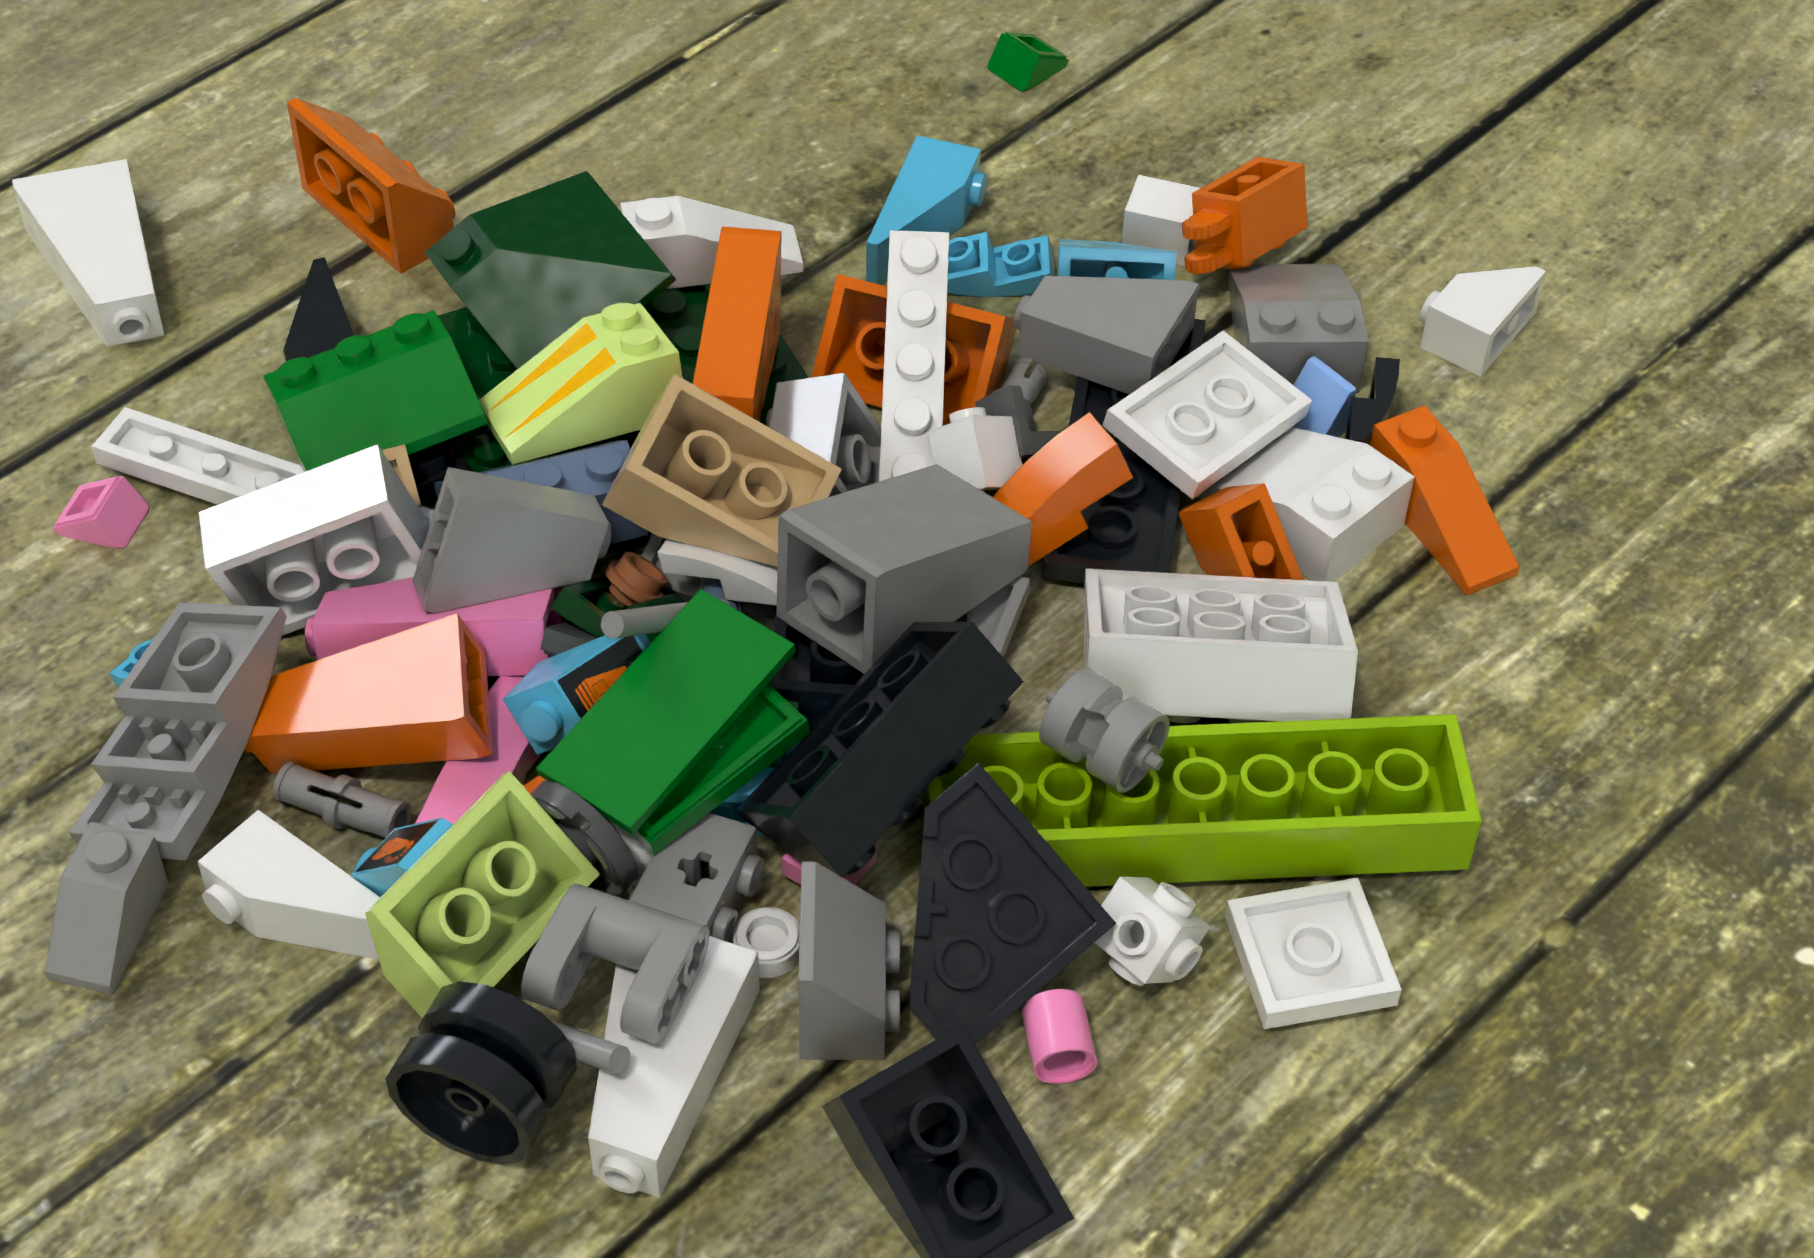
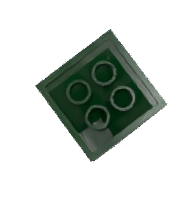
M588 171L472 213L425 251V254L452 290L517 369L583 317L599 314L607 306L617 303H641L644 307L677 280Z

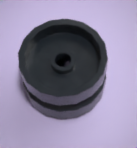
M461 981L443 986L418 1025L419 1036L410 1038L385 1078L389 1096L401 1113L422 1132L451 1150L480 1161L498 1164L522 1161L547 1121L546 1109L552 1108L559 1100L577 1069L575 1050L564 1033L543 1013L512 994L485 984Z

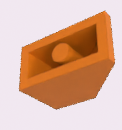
M1265 483L1225 487L1178 512L1200 568L1207 575L1304 580Z

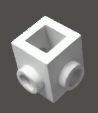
M1119 877L1101 905L1116 924L1094 943L1111 956L1109 961L1110 967L1121 977L1133 984L1143 986L1149 983H1171L1182 979L1199 961L1203 951L1199 944L1211 926L1192 912L1196 907L1195 902L1175 886L1165 882H1161L1158 885L1149 877Z

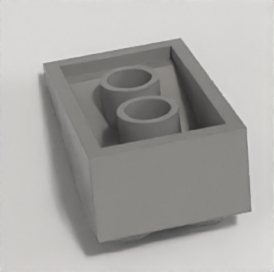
M1252 264L1242 269H1226L1236 341L1292 385H1294L1307 360L1315 356L1356 387V392H1359L1369 341L1362 302L1340 264Z

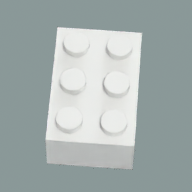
M378 444L199 512L204 562L207 572L232 605L281 607L287 616L282 636L306 626L307 619L315 616L325 592L413 578L429 529L428 521Z

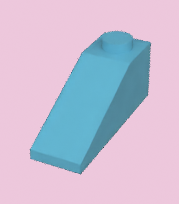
M919 135L916 136L866 242V281L881 285L888 280L890 230L949 232V236H951L964 226L972 206L980 207L986 193L988 176L986 173L980 172L981 149Z

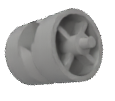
M1082 668L1070 676L1057 692L1052 690L1047 695L1046 702L1050 704L1041 722L1039 731L1040 741L1073 763H1079L1086 759L1087 772L1120 793H1125L1136 786L1150 768L1158 771L1163 765L1164 759L1159 754L1168 736L1169 718L1136 697H1129L1123 701L1122 689L1090 668Z

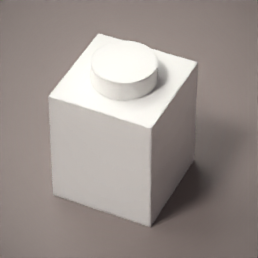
M1138 175L1124 211L1121 243L1176 251V265L1185 267V255L1191 253L1195 240L1183 237L1182 222L1193 215L1192 193L1200 188Z
M984 407L956 411L949 415L951 423L927 432L933 464H938L993 497L1022 466L1012 416L987 415Z

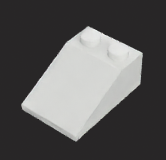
M1291 427L1197 497L1202 500L1225 487L1265 483L1301 573L1312 581L1334 582L1404 527L1415 476L1366 443Z

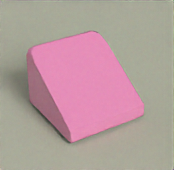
M124 476L79 485L55 522L53 530L59 536L120 549L127 546L147 514L149 506Z

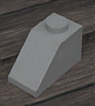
M90 821L60 878L45 968L48 980L113 995L169 885L155 836Z

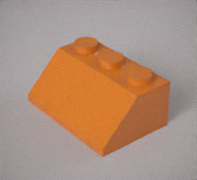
M299 98L288 101L287 107L302 189L400 274L429 259L425 251L454 228L455 208L446 192L431 186L418 174L409 161L400 160L385 147L382 140L375 133H368L350 117Z
M837 274L811 376L812 378L845 373L864 403L881 408L883 398L887 286ZM947 302L943 424L951 423L950 414L959 410L976 407V401L999 389L1005 376L1016 329L1013 326V318Z

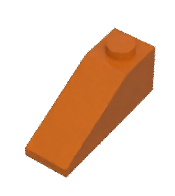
M1423 405L1374 424L1370 446L1415 476L1405 524L1464 594L1468 596L1518 575L1519 564L1459 443L1429 409Z

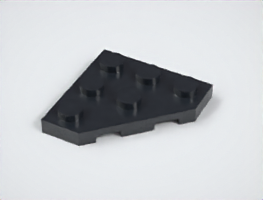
M979 763L926 806L924 810L908 1008L935 1040L964 1024L975 1045L1116 924Z

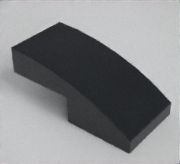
M1376 357L1368 398L1352 397L1344 439L1370 445L1374 424L1390 419L1399 377L1400 359Z

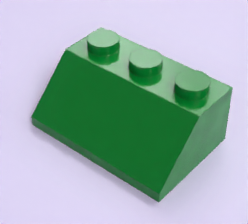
M434 310L424 314L413 313L403 316L393 326L367 336L356 335L348 337L339 342L333 349L309 358L299 357L283 363L278 370L263 375L285 435L304 472L377 444L381 450L405 444L407 453L410 455L488 424L453 340Z

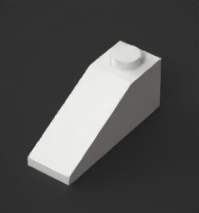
M681 196L648 198L620 203L622 214L677 279L666 289L711 284L722 226L782 231L781 275L803 272V260L793 225Z
M257 810L197 861L205 891L202 893L203 901L208 909L222 922L231 924L235 921L259 938L379 960L365 912L380 897L261 811Z

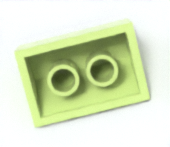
M510 771L504 773L365 912L383 975L422 1019L443 986L461 981L494 987L538 941L568 888L574 883L588 887L600 875Z

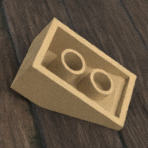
M674 374L651 409L602 506L658 537L778 567L779 515L789 509L828 498L842 468Z

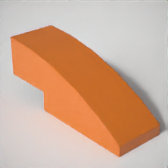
M1089 412L1056 435L1029 458L996 492L993 498L1032 521L1028 566L1088 529L1081 511L1131 480L1133 476L1118 444Z

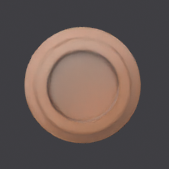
M625 552L619 561H611L605 570V574L611 582L609 586L610 592L627 606L664 596L662 588L667 583L665 574L652 562L638 554Z

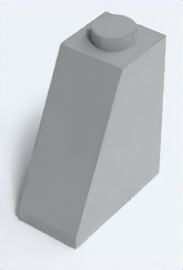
M1045 276L1032 296L1024 295L1017 306L1013 326L1019 330L1018 355L1131 394L1168 369L1194 327L1199 284L1189 280Z
M448 467L412 582L423 610L440 613L588 581L591 579L597 558H603L608 551L611 541V524L594 495Z

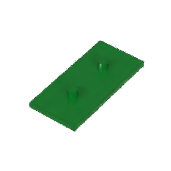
M700 589L536 767L538 775L547 781L557 782L572 790L593 806L604 818L633 836L796 652L795 644Z

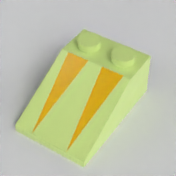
M641 303L613 304L604 308L599 314L583 317L479 399V402L485 413L488 427L512 465L641 430L651 409L673 375L676 374L683 378L679 351Z

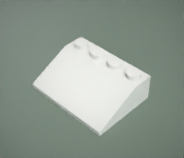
M1085 568L1083 668H1090L1119 686L1123 692V701L1129 697H1136L1166 715L1169 721L1175 723H1194L1199 721L1201 717L1225 718L1231 723L1351 718L1358 649L1338 582Z

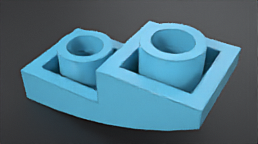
M988 232L949 240L947 293L973 297L1028 295L1034 293L1045 276H1055L1054 250L1048 235L1020 240L994 248Z

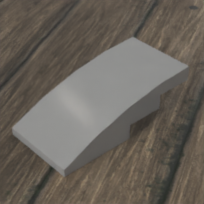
M179 602L113 695V699L125 716L91 763V766L104 783L69 832L77 844L91 821L155 836L161 858L186 861L219 805L249 740L271 678L287 617L281 607Z

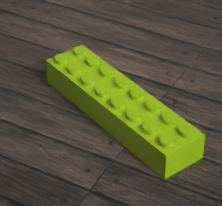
M1456 714L1170 726L1167 739L1159 754L1164 759L1161 768L1158 771L1150 768L1143 779L1125 793L1118 792L1088 773L1086 770V759L1079 763H1073L1044 745L1040 741L1039 732L975 734L964 746L966 755L963 760L947 774L935 777L922 791L925 810L926 806L979 763L1085 887L1113 886L1119 877H1149L1156 883L1468 870L1482 823Z

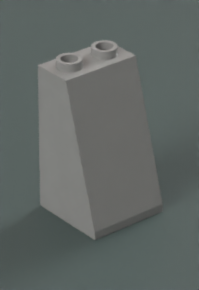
M938 464L789 509L779 515L777 617L865 674L913 622H954L1028 571L1032 521Z

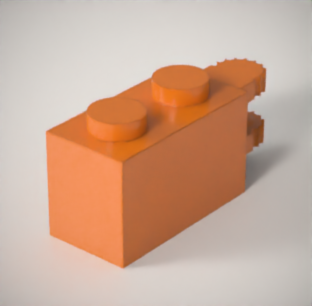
M1258 156L1193 192V215L1182 222V235L1185 239L1195 240L1196 249L1185 255V270L1199 275L1212 273V271L1222 267L1226 269L1249 267L1256 258L1272 249L1284 246L1288 239L1307 229L1304 164Z

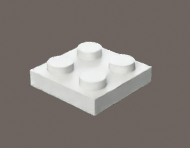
M1358 878L1227 900L1224 917L1264 1030L1398 1006L1402 989Z

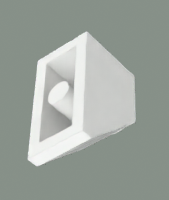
M1533 266L1457 274L1441 292L1434 290L1426 299L1419 317L1420 322L1425 324L1420 348L1481 377L1536 314L1546 271Z

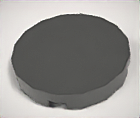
M545 780L531 793V796L600 873L588 886L589 888L618 897L638 878V866L626 843L614 827L578 794L557 782Z

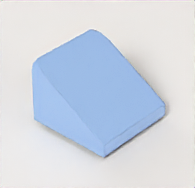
M1313 356L1307 360L1294 383L1297 389L1313 401L1307 416L1293 427L1339 437L1346 431L1351 399L1355 397L1356 387L1319 358Z

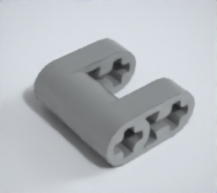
M574 883L563 895L530 954L523 973L521 995L523 999L554 1010H561L569 1002L594 956L637 970L638 973L628 990L623 1004L620 1028L623 1033L659 1044L669 1032L701 970L709 944V928L706 925Z

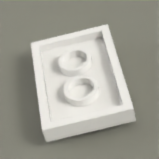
M1222 331L1109 408L1102 426L1191 499H1194L1304 419L1313 400L1229 334Z

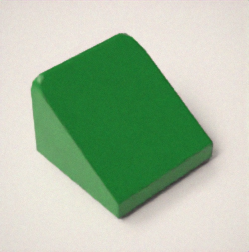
M1005 32L1001 33L988 62V69L1019 91H1027L1064 69L1069 59L1066 58V55L1033 34Z

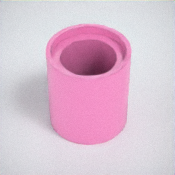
M1052 989L1038 993L1024 1003L1021 1013L1036 1078L1049 1084H1066L1089 1075L1097 1066V1057L1083 997L1073 990Z

